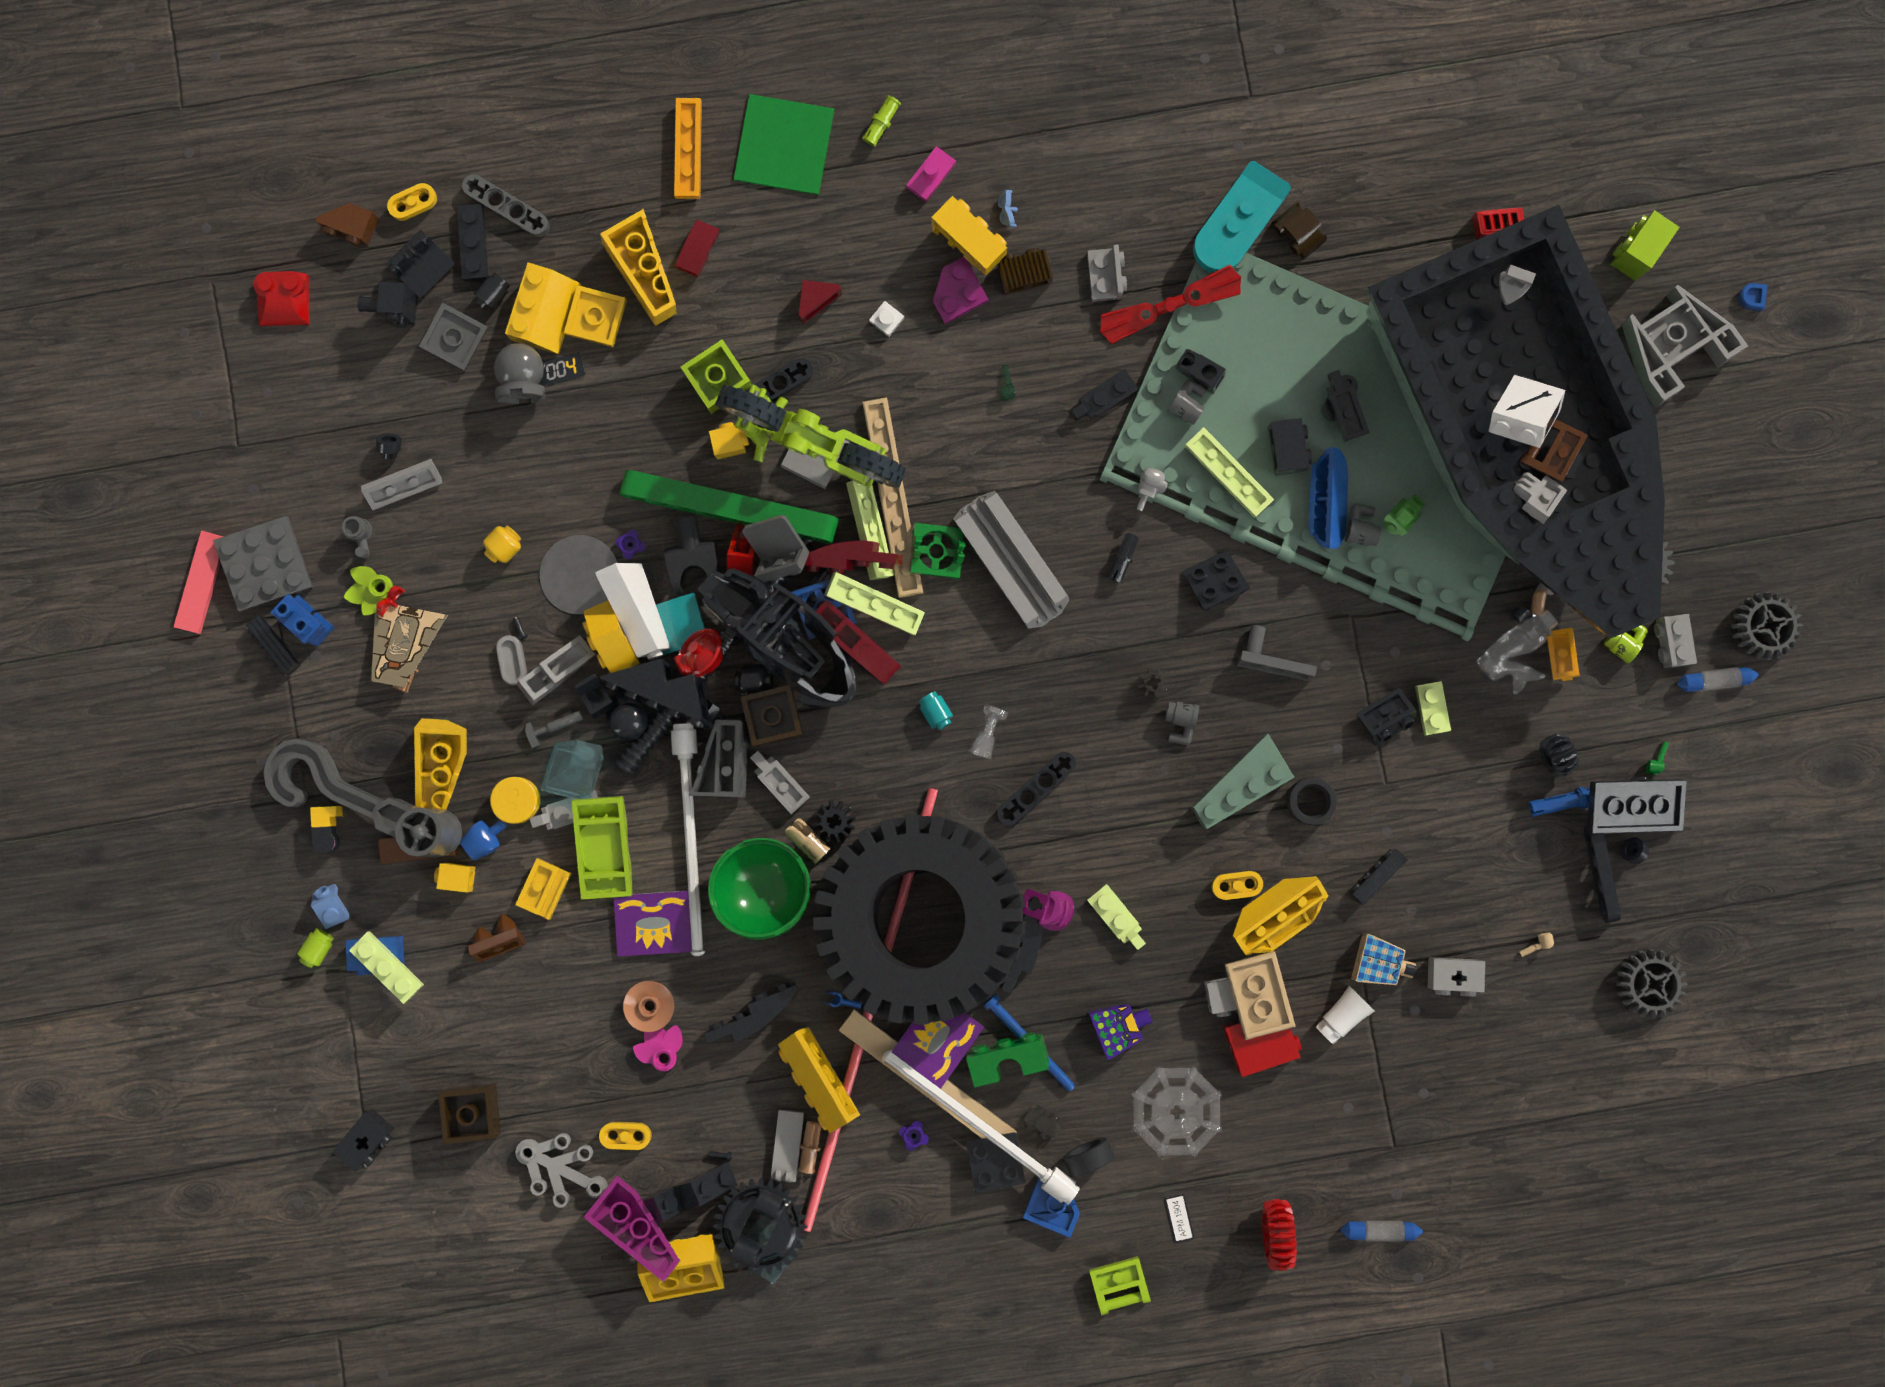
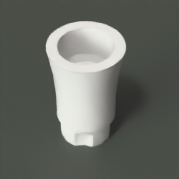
M1348 986L1341 998L1323 1016L1324 1019L1317 1024L1316 1028L1334 1044L1341 1036L1344 1037L1353 1027L1375 1011Z

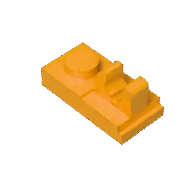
M1573 628L1547 631L1553 680L1562 679V681L1573 680V677H1579Z

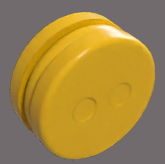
M508 777L501 780L493 788L490 804L493 813L501 821L519 824L529 821L530 818L536 815L540 807V794L537 787L528 779Z

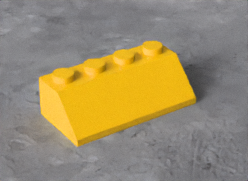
M809 1027L796 1031L778 1044L780 1047L778 1052L784 1063H789L794 1071L791 1073L794 1081L798 1086L802 1085L806 1092L804 1097L811 1108L815 1107L819 1114V1117H817L818 1122L824 1130L828 1129L831 1134L860 1116Z

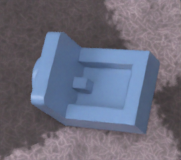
M336 884L322 886L312 894L311 907L325 929L349 919V912L337 895L338 887Z

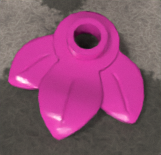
M675 1025L667 1032L663 1028L654 1032H644V1043L633 1046L636 1057L643 1063H651L659 1071L672 1069L677 1061L676 1052L681 1048L683 1042L681 1030ZM663 1053L669 1057L666 1063L660 1060V1055Z

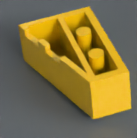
M952 196L931 217L932 232L937 236L942 233L949 240L947 244L950 247L959 249L967 261L984 275H987L1007 254V247L1005 246L1007 243L999 234H992L987 229L989 227L988 224L980 216L974 217L969 212L970 207L962 199L957 200Z

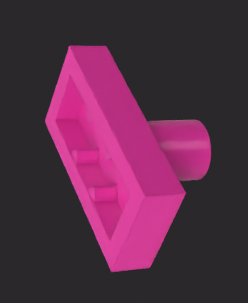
M936 146L906 185L907 189L927 202L956 165V160Z

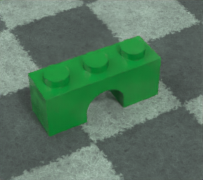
M1034 1032L1023 1034L1020 1036V1039L1011 1041L1010 1038L997 1041L996 1045L986 1047L985 1044L977 1045L971 1048L966 1057L974 1088L999 1082L1001 1077L999 1063L1004 1059L1017 1061L1022 1068L1023 1075L1048 1070L1050 1065L1043 1035H1035Z

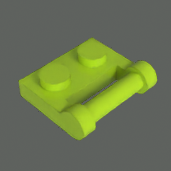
M1138 1256L1089 1270L1101 1316L1109 1314L1108 1311L1127 1305L1142 1301L1143 1304L1151 1302ZM1134 1286L1139 1287L1140 1291L1105 1301L1104 1295Z

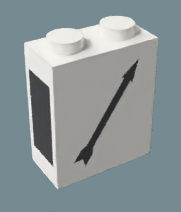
M1514 375L1493 410L1489 432L1540 448L1561 410L1565 390Z

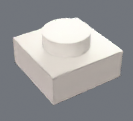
M884 301L869 319V322L887 337H890L904 320V316Z

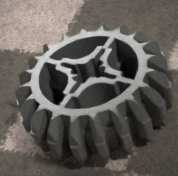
M1765 592L1763 595L1758 593L1753 595V599L1746 598L1744 600L1745 605L1737 607L1741 614L1737 613L1732 616L1738 621V623L1731 626L1733 629L1738 630V633H1735L1733 638L1741 639L1737 646H1747L1745 653L1747 655L1753 653L1755 659H1760L1762 656L1764 660H1771L1772 657L1779 659L1782 657V654H1789L1791 652L1790 647L1794 648L1798 645L1794 639L1802 637L1797 632V629L1804 626L1801 623L1797 624V619L1802 617L1801 614H1794L1797 606H1788L1790 599L1784 598L1781 600V594L1778 593L1773 596L1770 592ZM1767 607L1775 610L1781 618L1775 617ZM1754 614L1755 623L1751 626V618ZM1766 623H1775V625L1770 626V629L1759 630ZM1784 626L1783 635L1781 639L1778 640L1780 638V628ZM1753 635H1759L1763 642H1766L1767 646L1757 641Z
M1648 949L1646 953L1640 950L1637 951V957L1634 955L1628 956L1630 964L1622 962L1621 965L1625 968V971L1617 972V975L1622 976V981L1615 982L1617 986L1623 987V989L1617 992L1619 996H1626L1622 1000L1623 1005H1630L1629 1011L1633 1013L1638 1011V1016L1645 1017L1648 1015L1651 1019H1655L1657 1014L1659 1017H1666V1011L1670 1013L1675 1012L1673 1004L1682 1005L1678 997L1686 996V993L1681 991V987L1688 985L1687 982L1681 981V978L1686 976L1685 972L1678 971L1681 964L1678 962L1673 963L1674 957L1671 955L1665 957V952L1660 950L1657 953L1653 949ZM1650 963H1657L1663 970L1652 974L1644 966ZM1637 974L1638 984L1634 987V979ZM1650 979L1655 981V983H1652L1654 984L1653 989L1648 987ZM1669 980V986L1666 993L1665 983ZM1651 994L1659 1001L1654 1004H1645L1639 998Z

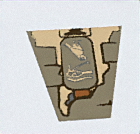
M390 605L383 614L384 617L375 613L371 681L404 688L448 615L399 605L397 608Z

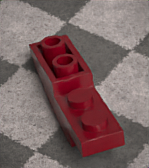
M848 541L831 544L810 552L804 566L805 571L820 572V568H829V573L831 574L837 572L844 575V570L852 571L853 561L854 566L869 567L871 562L879 563L878 568L894 569V565L902 566L903 555L879 552L880 543Z
M828 599L816 610L837 633L834 641L883 684L901 667L894 658Z

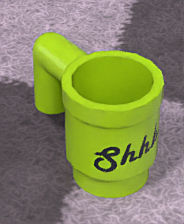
M1643 625L1632 629L1635 632L1634 637L1625 632L1610 639L1606 638L1604 645L1609 648V651L1629 664L1643 647L1642 642L1648 633L1647 628Z

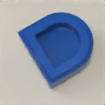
M1750 283L1744 286L1738 294L1740 305L1745 309L1763 311L1765 309L1768 285Z

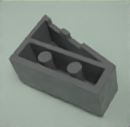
M715 721L705 748L706 752L703 761L698 767L693 788L690 789L688 796L746 798L748 727L746 721Z

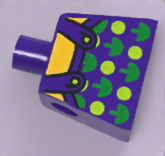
M1129 1004L1088 1012L1107 1060L1112 1059L1140 1042L1143 1037L1139 1028L1153 1023L1147 1008L1133 1014Z

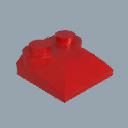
M282 271L263 272L256 276L253 285L257 293L259 326L310 325L308 274Z

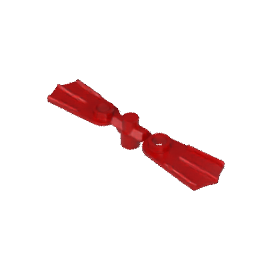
M1227 265L1187 286L1184 296L1181 294L1176 297H1167L1163 302L1155 304V307L1150 303H1141L1101 314L1100 332L1113 344L1151 325L1156 320L1157 314L1161 315L1168 311H1174L1176 308L1186 305V303L1196 307L1240 295L1242 277L1231 265ZM1194 290L1200 292V297L1197 300H1193L1190 296ZM1143 310L1150 311L1151 315L1148 319L1141 317Z

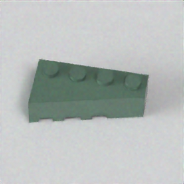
M1264 734L1191 806V809L1203 829H1208L1294 778V775L1270 735Z

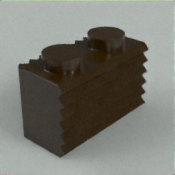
M1031 248L1026 250L1025 254L1017 257L1015 254H1007L997 264L1004 295L1051 284L1053 281L1046 249L1040 251L1039 248Z

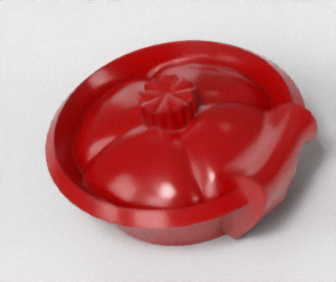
M704 628L687 638L680 649L679 655L674 657V661L683 676L694 674L700 677L711 673L718 667L723 657L719 633L712 628Z

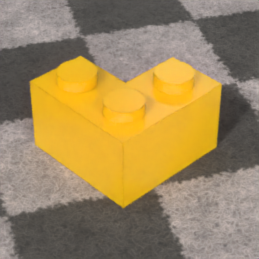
M609 600L583 611L586 620L583 622V627L588 635L587 641L592 651H598L597 658L603 669L607 667L609 672L612 673L639 664V660Z

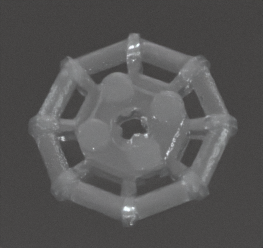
M1159 1066L1131 1095L1133 1096L1134 1126L1132 1130L1161 1158L1163 1155H1192L1196 1157L1198 1152L1222 1130L1220 1126V1097L1222 1094L1194 1066H1191V1068H1161ZM1167 1078H1186L1184 1086H1169ZM1161 1082L1164 1088L1154 1098L1147 1096ZM1193 1082L1206 1093L1205 1096L1199 1098L1190 1089ZM1144 1103L1151 1105V1119L1144 1121ZM1210 1103V1121L1203 1119V1105ZM1175 1105H1179L1180 1109H1184V1114H1180L1179 1119H1175L1174 1115L1170 1114V1110L1174 1109ZM1201 1125L1207 1128L1195 1141L1192 1140L1191 1135ZM1155 1126L1162 1132L1164 1136L1161 1142L1148 1130L1149 1128ZM1173 1138H1185L1187 1145H1169V1141Z

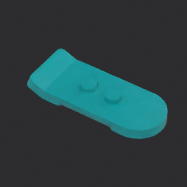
M1251 161L1248 163L1194 241L1193 255L1199 266L1210 273L1220 270L1227 265H1231L1235 269L1290 193V184L1257 162Z

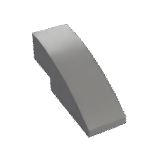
M579 635L539 663L536 669L518 680L517 686L529 702L534 705L582 668L595 656V653Z

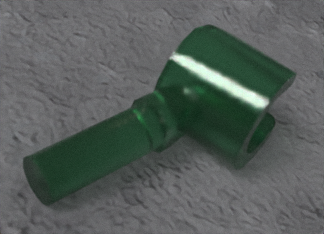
M1003 365L1006 386L999 389L1003 400L1008 401L1013 399L1016 393L1010 378L1009 365Z

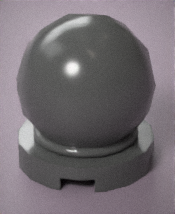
M524 343L509 344L495 357L494 372L496 380L501 384V386L495 388V399H498V402L519 404L520 399H531L532 404L546 399L545 387L539 385L543 378L544 365L541 356L533 347Z

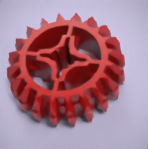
M1272 1199V1201H1266L1262 1209V1235L1265 1258L1271 1270L1286 1271L1287 1269L1294 1268L1297 1254L1293 1210L1287 1200Z

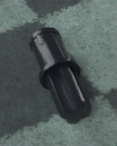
M1130 533L1125 534L1118 553L1114 554L1116 558L1107 576L1108 579L1122 584L1129 563L1133 562L1131 558L1138 544L1139 537Z

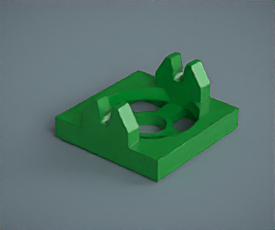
M914 523L909 574L959 579L961 564L965 556L963 554L965 549L964 535L961 530L955 527ZM934 533L933 542L928 546H922L921 543L924 536ZM942 534L951 539L955 549L945 548L944 544L941 543ZM932 545H939L942 548L943 554L940 558H933L930 555L929 549ZM920 554H926L931 560V568L922 563ZM944 557L954 558L949 566L939 569V561Z

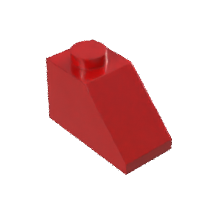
M736 524L727 553V570L735 568L753 576L757 554L742 532L746 525Z

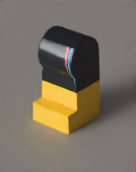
M342 806L310 807L313 848L318 853L323 854L335 852L340 845V839L336 834V817L343 816Z

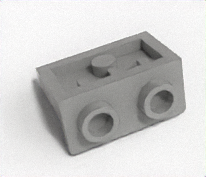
M1113 245L1111 249L1087 251L1091 301L1122 299L1123 291H1127L1126 276L1121 275V267L1125 266L1124 252H1119V245Z
M1689 614L1657 618L1654 631L1656 637L1659 638L1660 649L1658 656L1664 668L1696 664L1697 659Z

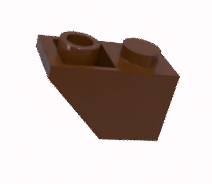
M347 203L317 216L315 222L322 227L321 231L327 235L336 237L339 234L344 236V240L356 246L362 243L368 246L379 218L370 210Z

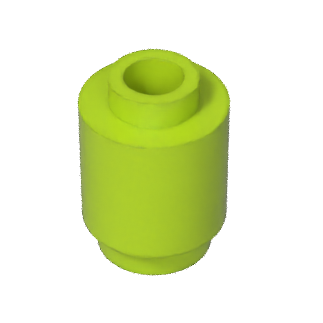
M316 928L313 933L310 932L297 953L300 956L299 961L310 968L314 965L320 966L333 946L331 942L334 938L327 932Z

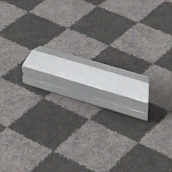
M992 491L977 497L971 503L961 508L953 520L1027 628L1042 627L1053 618L1059 616L1069 602L1068 595L999 495Z

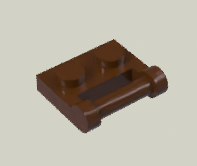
M1555 419L1550 430L1555 429L1559 432L1543 462L1535 459L1542 445L1540 448L1530 445L1525 455L1522 454L1519 462L1562 483L1588 435Z

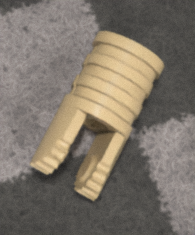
M798 818L794 821V826H789L785 830V834L816 865L831 850V847L817 836L803 820Z

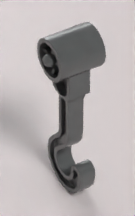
M302 739L284 741L273 749L266 760L264 768L265 786L271 796L285 806L302 807L307 802L306 792L298 788L293 783L291 777L294 765L300 760H304L308 763L320 792L331 800L372 818L375 828L395 837L401 850L408 855L417 857L448 856L456 850L461 842V823L450 811L416 807L396 798L383 800L346 783L341 779L328 750L317 742Z

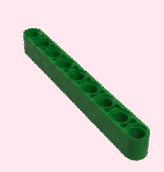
M625 470L619 492L620 496L741 525H749L784 515L800 538L825 544L833 543L839 520L828 514L633 470Z

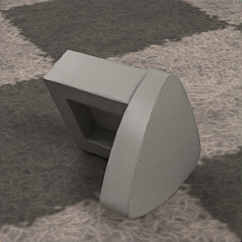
M1510 265L1505 272H1502L1499 278V290L1504 304L1509 305L1522 297L1530 288L1536 274Z

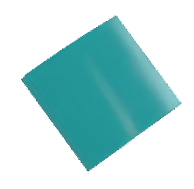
M695 593L656 605L670 645V649L662 652L663 656L679 652L689 636L705 628Z

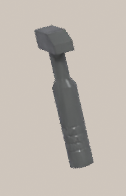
M579 710L547 723L545 727L535 731L531 722L527 723L525 733L531 748L540 745L537 736L547 732L552 733L582 721L584 718Z

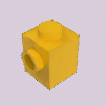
M733 422L721 424L719 429L709 431L714 456L717 460L746 453L745 446L749 445L748 437L743 431L736 428Z

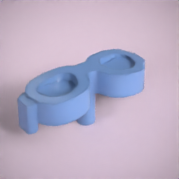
M1005 190L998 199V206L1002 208L1000 221L1007 227L1015 228L1017 225L1014 224L1015 220L1012 212H1017L1018 208L1010 207L1012 190Z

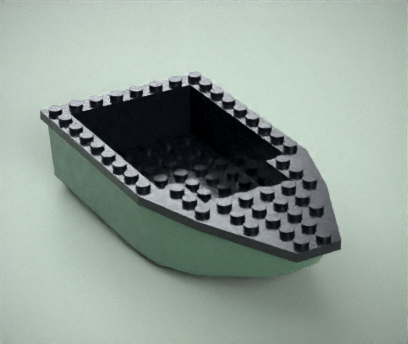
M1560 205L1369 286L1366 290L1371 301L1366 314L1439 476L1462 516L1504 555L1519 564L1607 638L1616 637L1659 618L1661 612L1665 497L1656 416ZM1510 265L1535 273L1533 283L1527 292L1515 302L1505 305L1499 290L1500 274L1505 272ZM1514 375L1565 390L1562 407L1556 420L1588 435L1563 482L1554 480L1567 491L1544 524L1531 517L1528 512L1522 509L1526 501L1513 491V488L1524 473H1530L1540 481L1545 476L1519 462L1522 454L1525 455L1530 445L1489 432L1493 410ZM1555 429L1550 430L1535 458L1536 460L1543 462L1559 431Z

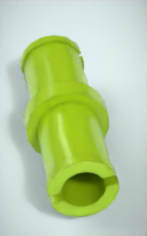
M887 95L878 113H874L873 121L862 137L869 145L876 147L885 129H889L890 121L901 105L897 99Z

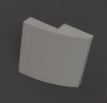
M788 450L781 464V468L823 489H826L835 474L834 471L825 467L821 457L811 458L807 456V452L805 455H801Z

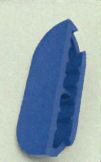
M1336 447L1325 449V453L1321 455L1317 463L1314 462L1312 465L1309 532L1320 546L1336 549L1342 544L1346 534L1348 465L1342 451Z

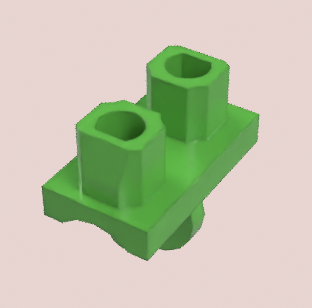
M1415 494L1409 500L1403 497L1384 518V527L1387 532L1404 536L1421 516L1419 511L1425 506V503Z

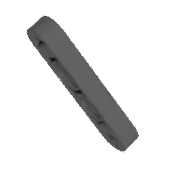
M469 175L463 180V191L470 199L482 204L485 208L532 236L543 237L549 232L550 223L546 216L478 175ZM478 182V186L485 191L484 195L477 190L472 191L469 187L470 184L475 185ZM493 194H500L502 196V201L497 206L490 205L489 199ZM515 206L523 208V214L519 218H512L510 216V211ZM528 217H530L535 222H539L541 219L543 227H537L534 230L535 227L532 225V223L527 221Z

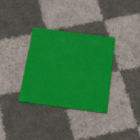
M749 94L734 181L819 195L835 109Z

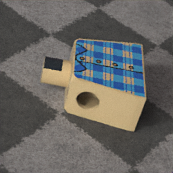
M1362 933L1351 979L1365 983L1397 985L1400 975L1413 978L1416 963L1403 960L1405 955L1404 949L1373 935Z

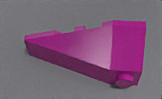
M616 1176L583 1218L665 1282L680 1262V1259L637 1191Z

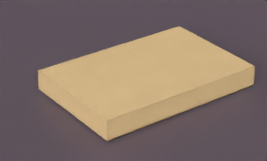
M1275 951L1224 964L1245 1040L1296 1027Z

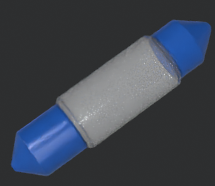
M1749 667L1700 671L1699 673L1683 675L1678 681L1677 686L1685 692L1736 688L1742 685H1750L1759 674Z
M1365 1220L1364 1222L1348 1221L1341 1228V1233L1348 1240L1403 1242L1414 1241L1423 1233V1230L1413 1222Z

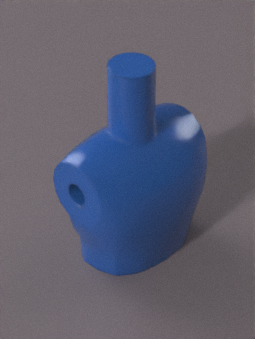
M481 820L468 829L461 838L460 844L469 857L476 861L493 853L500 847L496 835L504 830L507 824L499 820L489 827Z

